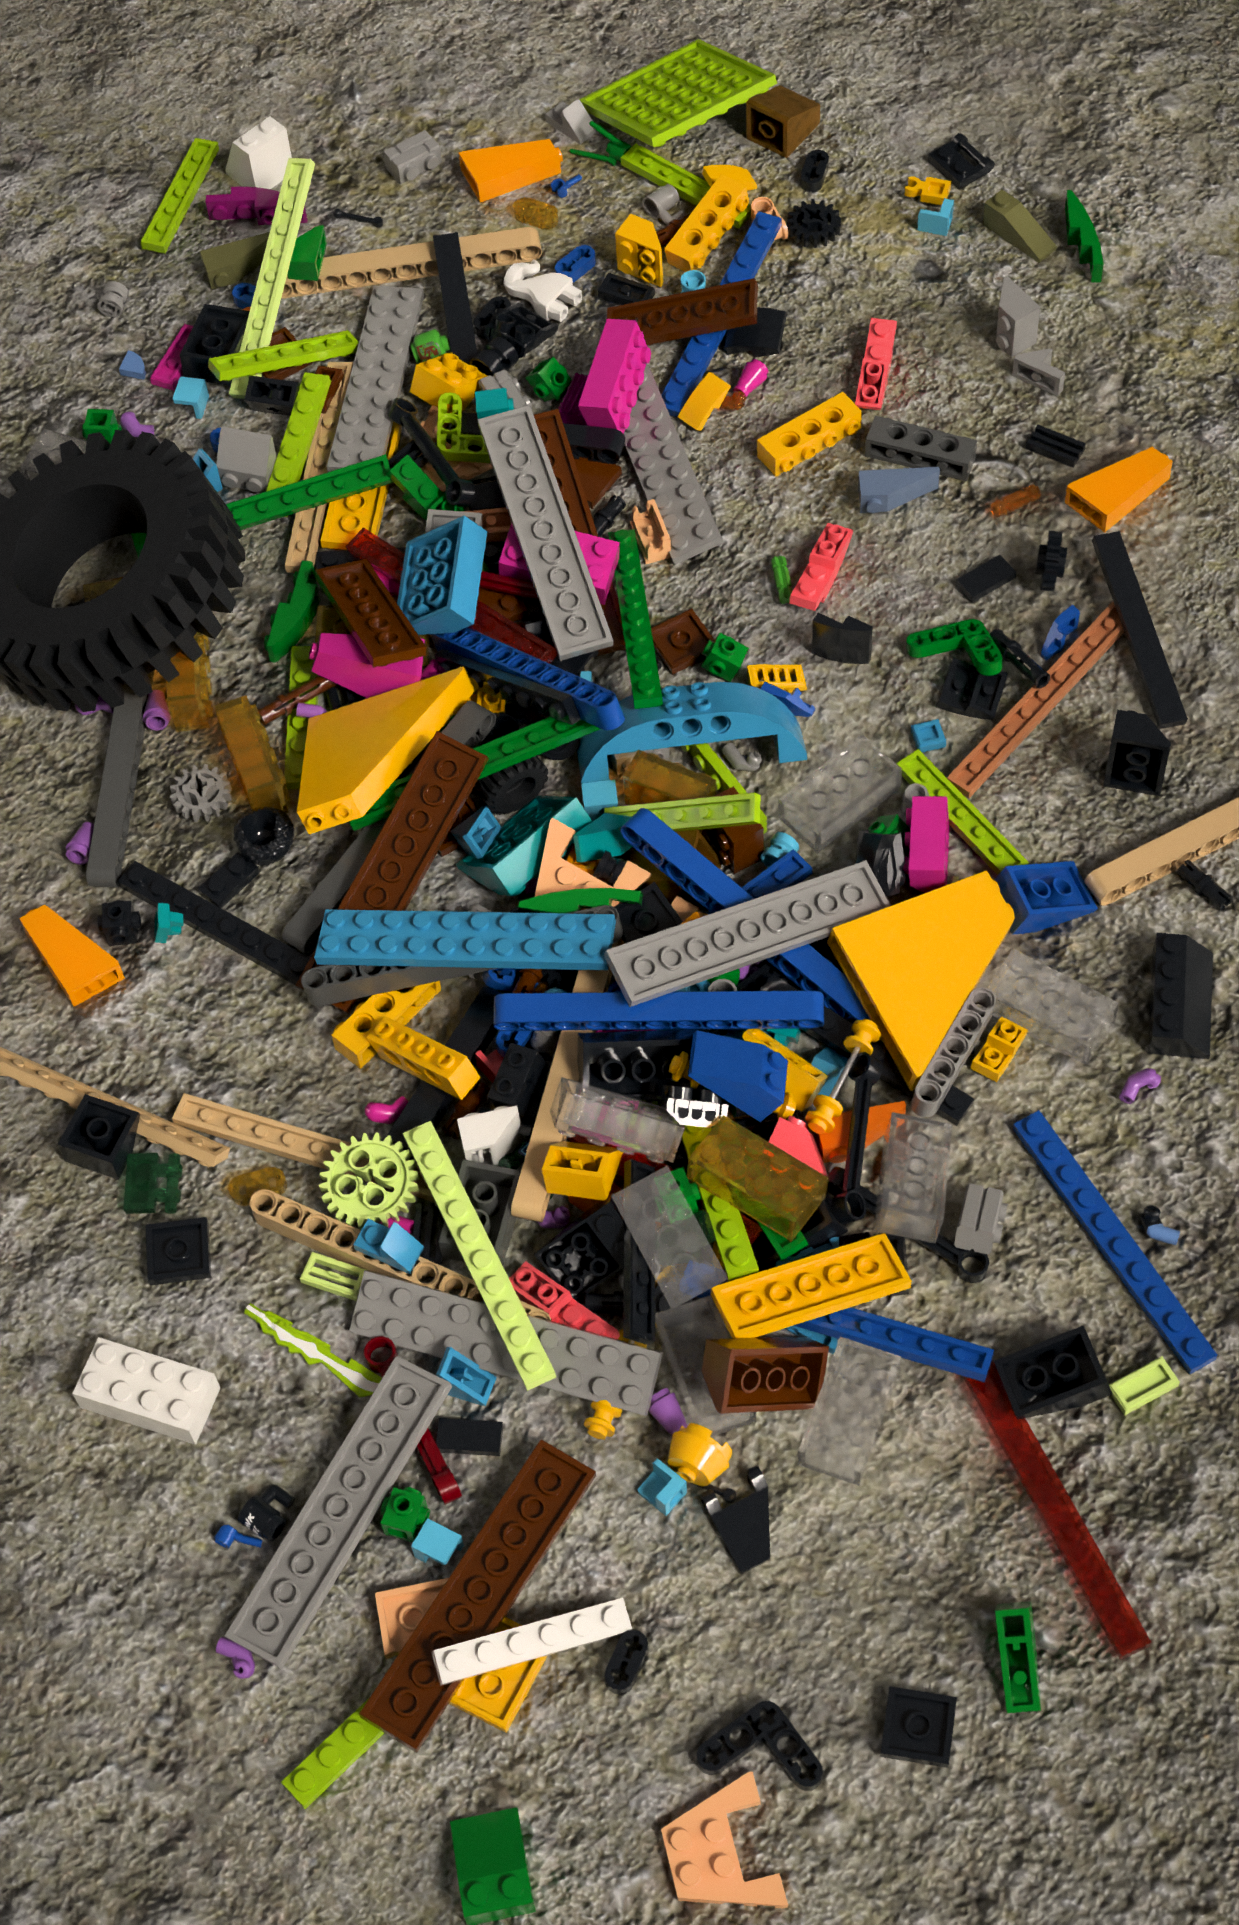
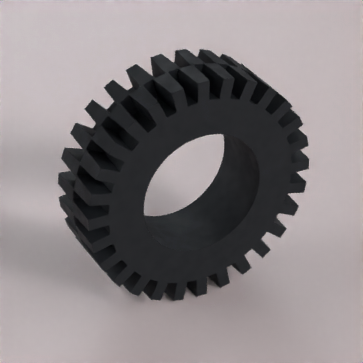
M115 430L111 444L100 432L88 434L85 454L72 440L60 444L62 462L55 465L45 453L40 454L32 459L39 475L28 481L17 470L8 477V480L17 492L10 499L0 494V673L21 695L25 693L33 702L43 706L48 701L56 710L68 711L73 701L83 712L96 710L99 696L111 708L123 705L124 684H128L140 698L152 693L153 690L148 674L156 669L168 683L180 675L170 659L180 651L192 662H195L203 654V651L194 639L195 634L199 632L216 639L223 628L212 611L232 613L236 604V600L228 588L242 587L244 575L237 566V563L245 561V549L238 540L243 536L240 527L233 518L234 515L186 451L181 452L174 442L166 438L160 444L152 433L143 431L138 439L135 440L128 430ZM132 533L147 534L143 549L135 564L111 589L80 605L52 608L54 595L59 583L70 567L82 555L98 544L120 535Z

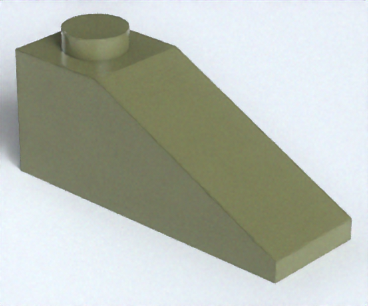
M1000 190L985 202L983 225L1029 257L1040 263L1056 250V244L1019 200L1004 190Z
M270 232L200 251L211 290L237 283L260 266Z

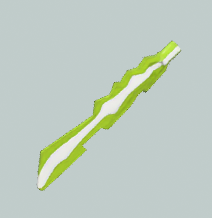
M252 1303L246 1307L244 1314L259 1323L264 1334L273 1336L278 1346L288 1348L292 1354H301L308 1365L322 1363L359 1398L371 1396L382 1380L380 1376L352 1358L349 1363H346L331 1353V1346L307 1332L293 1328L292 1322L270 1311H263Z

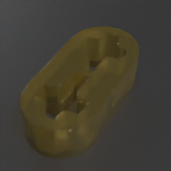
M526 197L517 199L513 204L514 217L519 222L545 230L552 229L558 225V211L553 205Z
M268 1167L238 1175L228 1185L232 1201L240 1206L250 1205L251 1196L259 1190L267 1189L282 1195L287 1189L285 1175L282 1170L276 1167ZM275 1178V1187H270L269 1179ZM241 1186L246 1187V1194L244 1195L239 1193Z

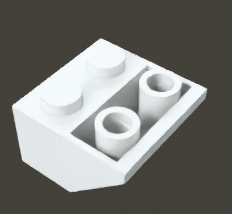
M517 1105L512 1107L500 1106L494 1109V1111L485 1113H469L457 1119L465 1160L503 1167L523 1139V1136L519 1133L521 1124Z

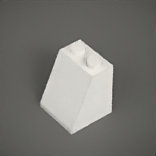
M269 116L232 142L225 169L226 175L242 187L272 189L283 181L288 158H292L286 128Z

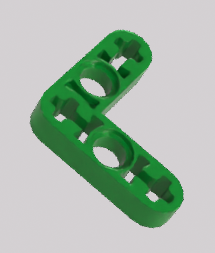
M968 619L915 632L906 638L907 654L913 658H923L964 647L980 674L986 676L996 675L1003 668L1002 654L984 624L977 619Z

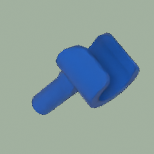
M578 174L568 181L559 178L551 182L552 192L557 191L560 198L566 197L567 189L582 180V176Z
M223 1525L215 1535V1542L229 1549L234 1540L261 1548L263 1542L261 1539L238 1533L230 1525Z

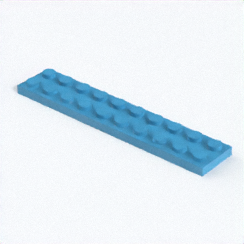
M325 909L314 958L317 965L609 970L604 954L606 950L612 948L616 919L614 914Z

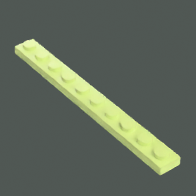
M288 158L239 352L264 348L270 345L315 166L311 159ZM257 373L253 376L262 377V373ZM250 376L233 378L229 395L236 399H245Z
M426 1122L404 1132V1139L527 1391L556 1378L552 1364L432 1122Z

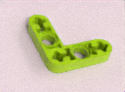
M451 392L442 394L438 400L437 448L447 461L491 463L482 435L461 434L462 400L460 396ZM447 404H452V413H447ZM445 423H453L456 426V428L452 430H447L443 428L442 425ZM446 439L451 440V449H446ZM471 445H478L482 448V450L479 452H472L468 449V447Z

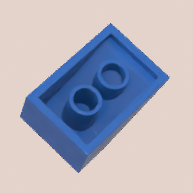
M1074 861L1006 866L994 879L999 885L1000 893L1005 902L1009 903L1014 911L1015 919L1010 928L1012 935L1035 933L1093 913L1098 909Z
M697 1030L693 1033L688 1076L761 1122L784 1103L788 1060L780 1053L773 1051L763 1044Z

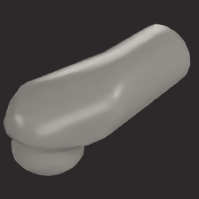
M728 743L722 748L723 754L734 769L750 772L759 769L762 762V757L759 753L749 752L747 756L741 755L733 743Z

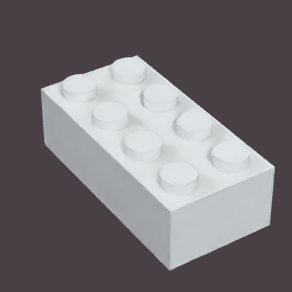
M98 1337L72 1394L82 1409L196 1445L220 1391V1385L214 1373Z

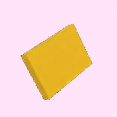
M505 1617L495 1633L523 1625ZM547 1656L466 1678L449 1704L507 1733Z

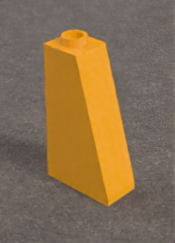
M550 139L459 152L461 172L480 203L560 174V162L563 161L560 149L558 147L555 148Z
M1150 447L1068 484L1065 504L1100 530L1106 532L1170 479L1173 461L1166 454L1159 452L1154 447Z
M45 904L30 910L26 915L19 918L26 935L73 1007L125 979L120 964L113 956Z

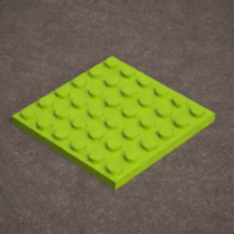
M697 39L579 100L589 114L652 147H660L667 140L675 136L684 135L692 127L703 125L708 119L726 113L729 108L746 103L750 97L767 92L770 87L777 84L775 74Z

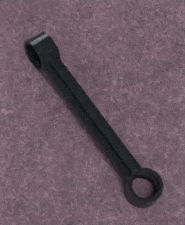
M395 398L387 413L389 418L395 423L404 426L447 486L445 494L448 503L463 507L469 506L475 496V487L472 481L458 477L415 417L418 413L416 406L403 398Z
M861 1052L857 1055L848 1073L849 1077L856 1083L842 1193L836 1194L831 1202L832 1213L841 1224L861 1220L866 1214V1202L859 1190L872 1086L877 1083L883 1072L882 1062L866 1052ZM847 1202L850 1205L851 1213L848 1209Z
M834 1167L823 1181L827 1191L833 1196L842 1193L845 1169L841 1167ZM860 1185L859 1192L865 1199L868 1212L956 1265L957 1274L963 1281L977 1283L985 1278L989 1267L987 1254L974 1252V1249L969 1251L956 1248L951 1240ZM974 1257L983 1263L984 1268L980 1272L971 1273L963 1268L962 1261L965 1258Z

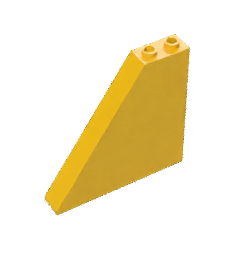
M464 666L308 718L297 813L308 834L361 818L432 740L436 731H440L473 694L474 687Z
M987 870L832 928L827 944L870 1020L877 1024L881 1032V1039L910 1091L916 1088L918 1081L970 993L976 988L1015 919L1013 908L1009 903L1005 902L1000 893L998 883L990 877Z

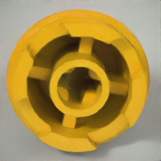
M689 1423L687 1428L682 1425L679 1431L672 1434L667 1462L670 1468L686 1482L699 1486H708L729 1468L728 1461L733 1452L727 1442L721 1446L710 1437L713 1431L695 1423Z

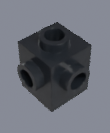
M116 900L112 903H103L102 915H98L97 922L99 932H104L108 945L138 943V929L141 928L140 912L134 910L132 902Z

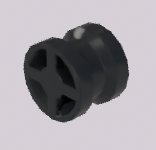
M605 850L593 876L596 878L602 877L607 880L609 885L613 886L626 860L622 858L616 859L612 857L611 852Z

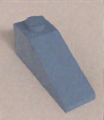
M939 467L859 471L858 493L860 513L887 512L938 489Z

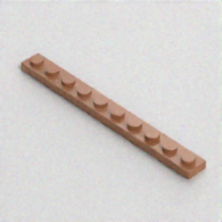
M1114 602L1097 617L1048 669L1047 673L1050 674L1049 683L1040 689L1033 685L950 773L947 779L965 797L969 799L1124 633Z

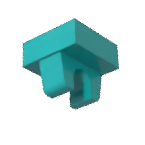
M169 903L157 904L154 915V943H166L168 935L181 934V926L184 925L183 914L171 912Z
M800 1029L766 1030L771 1037L785 1047H788L789 1042L798 1044L801 1034Z

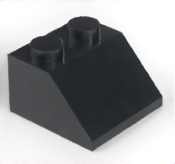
M85 1094L58 1143L64 1161L119 1180L133 1153L140 1119L139 1112Z

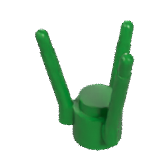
M590 121V126L610 140L606 148L609 156L576 149L569 150L571 154L605 161L615 166L617 161L621 163V157L632 146L616 138L599 124Z

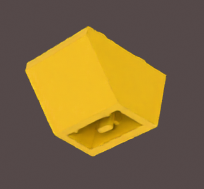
M630 214L615 233L617 270L661 287L663 285L662 248L653 222Z
M448 352L416 364L410 393L437 408L439 397L442 394L455 393L462 400L463 411L475 397V392L479 391V380L487 377V375L480 372L477 367L460 360L457 355ZM447 404V413H452V404Z
M566 1141L550 1145L541 1169L547 1193L607 1201L623 1150Z

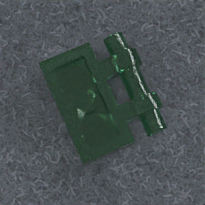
M158 1153L128 1154L123 1205L125 1214L156 1213L157 1202H165L166 1213L174 1214L177 1212V1203L181 1200V1191L178 1189L179 1178L182 1177L183 1167L180 1165V1155L170 1154L168 1156V1163L160 1164ZM159 1177L167 1178L166 1188H158Z

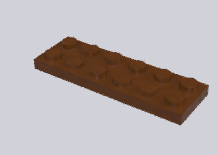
M753 278L607 308V319L636 320L641 332L644 334L647 345L757 324L758 284L756 279Z
M367 559L315 569V579L373 667L387 666L391 663L409 661L426 656V645Z

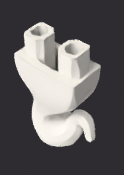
M535 259L531 261V264L523 262L514 263L504 277L506 291L509 295L529 301L536 314L548 321L554 319L562 322L568 314V306L565 304L569 303L577 306L582 301V291L573 286L572 278L561 273H548L523 280L525 277L537 274L540 271V264Z

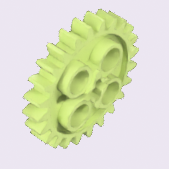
M377 1132L373 1140H369L367 1134L363 1133L362 1141L360 1142L354 1136H351L350 1146L340 1142L342 1149L340 1153L333 1150L330 1151L334 1161L323 1162L329 1171L320 1172V1177L326 1181L319 1185L321 1192L325 1193L321 1198L325 1204H329L327 1207L329 1213H336V1219L341 1222L346 1219V1224L352 1227L357 1222L360 1230H362L367 1219L382 1222L386 1227L389 1226L388 1219L390 1217L399 1222L400 1219L397 1212L408 1213L409 1210L405 1203H415L416 1201L410 1192H416L420 1189L418 1184L413 1182L420 1179L418 1171H413L417 1164L415 1160H409L412 1156L409 1149L402 1151L403 1145L400 1141L393 1145V1140L389 1135L382 1142ZM360 1159H369L368 1164L364 1167H356V1163ZM387 1170H397L396 1174L393 1177H383V1174ZM347 1171L353 1172V1173L355 1174V1176H354V1175H350V1174H346V1175H345V1172H347ZM374 1178L376 1183L370 1181ZM349 1185L356 1186L353 1193L342 1194L345 1187ZM383 1187L388 1189H394V1191L388 1192ZM374 1197H384L379 1205H370V1201Z

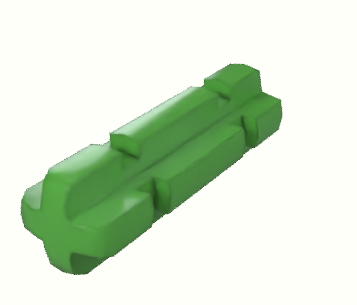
M782 555L779 557L775 556L771 559V566L774 572L777 592H779V601L782 604L790 603V595L793 588H791L790 575L786 567V558Z

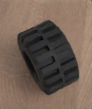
M537 755L477 780L473 789L492 813L497 815L509 814L524 807L538 796V793L547 782L548 769Z

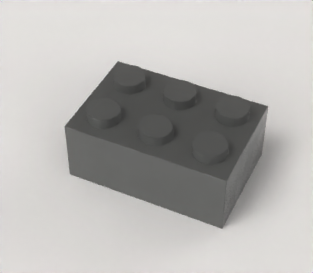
M463 1159L458 1177L503 1266L517 1218L511 1216V1207L521 1171ZM444 1222L439 1239L442 1258L464 1262Z

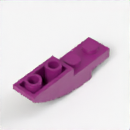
M231 187V194L206 195L205 203L209 220L257 218L258 225H272L280 192L258 187ZM305 206L300 223L308 222Z

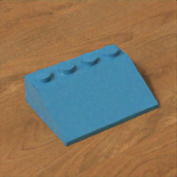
M465 515L407 541L397 604L418 635L455 633L474 624L487 531Z

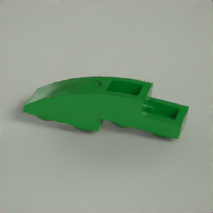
M408 454L387 473L393 482L405 493L402 498L426 521L428 509L466 511L462 506L449 504L446 494L434 484Z
M311 561L301 562L299 571H295L293 580L294 590L289 593L287 603L279 602L276 613L271 615L270 635L267 634L264 640V649L268 651L270 662L276 663L291 650L292 646L299 642L317 613L321 600L317 584H315V571Z

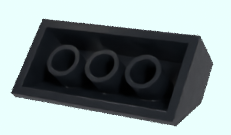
M1156 934L1152 956L1148 1054L1209 1059L1213 952L1187 935Z
M698 1029L578 1033L577 1063L582 1101L658 1099L655 1095V1084L692 1088L690 1087V1080L682 1077L677 1082L672 1080L669 1066L675 1055L679 1056L683 1051L688 1053L690 1060L693 1033ZM699 1084L696 1089L704 1090V1086Z

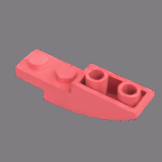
M871 318L855 405L858 408L881 410L893 356L897 321Z
M827 523L810 553L807 567L790 595L789 604L816 611L820 602L824 603L845 557L853 535L852 529Z
M527 1261L509 1278L518 1298L548 1313L552 1322L617 1340L620 1337L618 1329L572 1298L570 1291Z

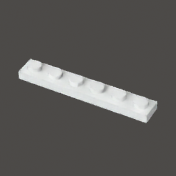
M620 1598L436 1649L431 1654L441 1686L618 1636L632 1630L624 1599Z

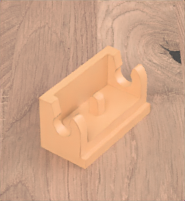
M654 499L647 501V510L643 513H639L637 506H634L632 509V521H630L631 529H635L637 544L645 564L671 558L669 553L671 551V539Z

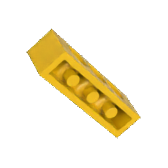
M720 174L664 248L668 264L684 272L697 270L704 265L706 257L712 249L717 248L721 237L732 228L739 213L747 208L749 198L746 185Z
M841 392L757 439V457L775 477L783 472L790 471L795 465L804 460L811 459L815 454L827 447H832L843 438L855 434L861 429L862 411L844 392Z
M440 981L404 988L410 989L404 993L400 992L403 989L372 995L366 1002H361L345 1022H340L335 1027L331 1035L335 1050L361 1069L377 1054L367 1040V1036L380 1021L387 1016L406 1025L441 991ZM382 1009H390L387 1012H380ZM365 1028L369 1029L367 1032H359Z
M387 1016L367 1036V1040L382 1060L460 1100L468 1094L481 1078L467 1056Z

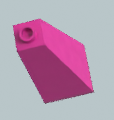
M321 633L317 644L312 643L308 659L313 660L312 672L365 698L418 682L422 675L423 656L409 661L391 663L387 666L373 667L352 634Z

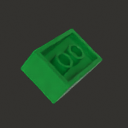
M518 1807L450 1821L458 1885L466 1924L477 1925L536 1912Z

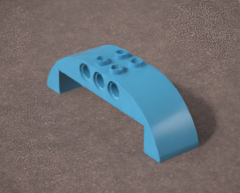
M696 682L686 686H666L661 688L663 706L634 709L633 695L619 701L625 716L624 723L613 730L600 729L583 736L577 749L581 785L582 783L610 780L607 755L773 735L779 763L807 760V752L800 724L788 707L775 696L762 689L733 682Z

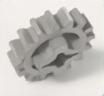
M204 764L203 768L199 770L196 765H193V771L188 772L186 769L182 770L184 775L182 778L175 776L176 785H170L172 793L170 799L176 813L182 812L184 819L193 816L194 822H198L200 817H204L207 822L211 814H214L216 817L220 816L218 811L220 808L228 809L226 801H232L230 793L232 788L225 772L220 774L218 767H214L210 771L208 764Z

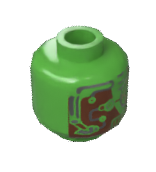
M436 329L416 335L414 343L411 344L417 364L447 353L446 351L451 350L446 335L441 336Z

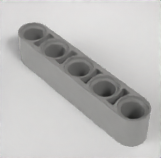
M980 987L970 993L918 1081L911 1101V1108L918 1116L931 1117L937 1112L985 1030L996 1003V996L991 990ZM976 1004L983 1005L985 1008H979ZM962 1027H968L972 1031H966ZM948 1050H955V1051H957L959 1054H953V1053L949 1052ZM935 1073H942L946 1077H938ZM921 1096H928L932 1101H926Z

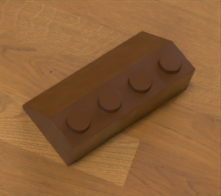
M805 1336L706 1339L701 1371L716 1411L721 1414L820 1409L829 1346Z

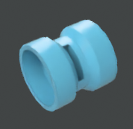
M698 270L685 272L680 279L681 293L705 288V275Z
M777 832L771 839V846L764 849L760 858L765 866L770 867L794 849L798 852L799 844L790 835Z

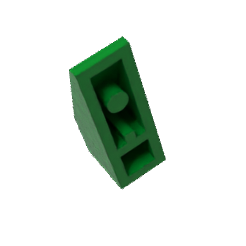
M1031 1601L997 1604L995 1615L1007 1713L1041 1711Z

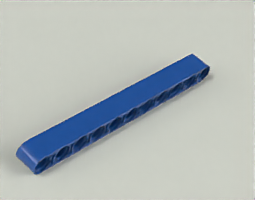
M468 627L455 633L429 634L437 652L444 649L571 695L581 720L600 729L613 730L620 727L625 721V716L617 696L611 690Z
M640 808L620 828L622 837L633 848L710 913H715L754 899L648 809ZM809 944L766 959L803 991L823 993L824 1006L851 1023H854L856 1020H870L846 975Z
M818 991L671 992L629 1007L622 992L504 993L494 996L493 1027L502 1031L810 1029L824 1025V995Z

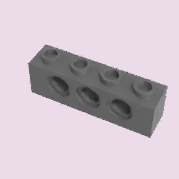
M880 416L874 417L865 443L866 457L910 468L939 467V475L967 481L977 451V440Z

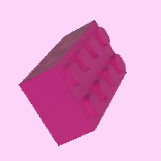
M606 320L578 404L588 426L613 428L621 431L623 434L625 429L629 427L630 413L632 407H635L637 402L639 385H642L644 381V370L646 364L651 359V350L647 346L644 334L641 332L636 320Z
M511 523L499 560V575L532 582ZM575 531L593 585L599 596L600 604L605 605L619 560L620 542Z

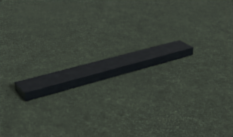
M1120 531L1094 535L1092 543L1158 728L1163 729L1185 725L1188 718Z

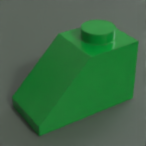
M318 225L296 238L287 273L288 279L319 280L327 246L324 225Z

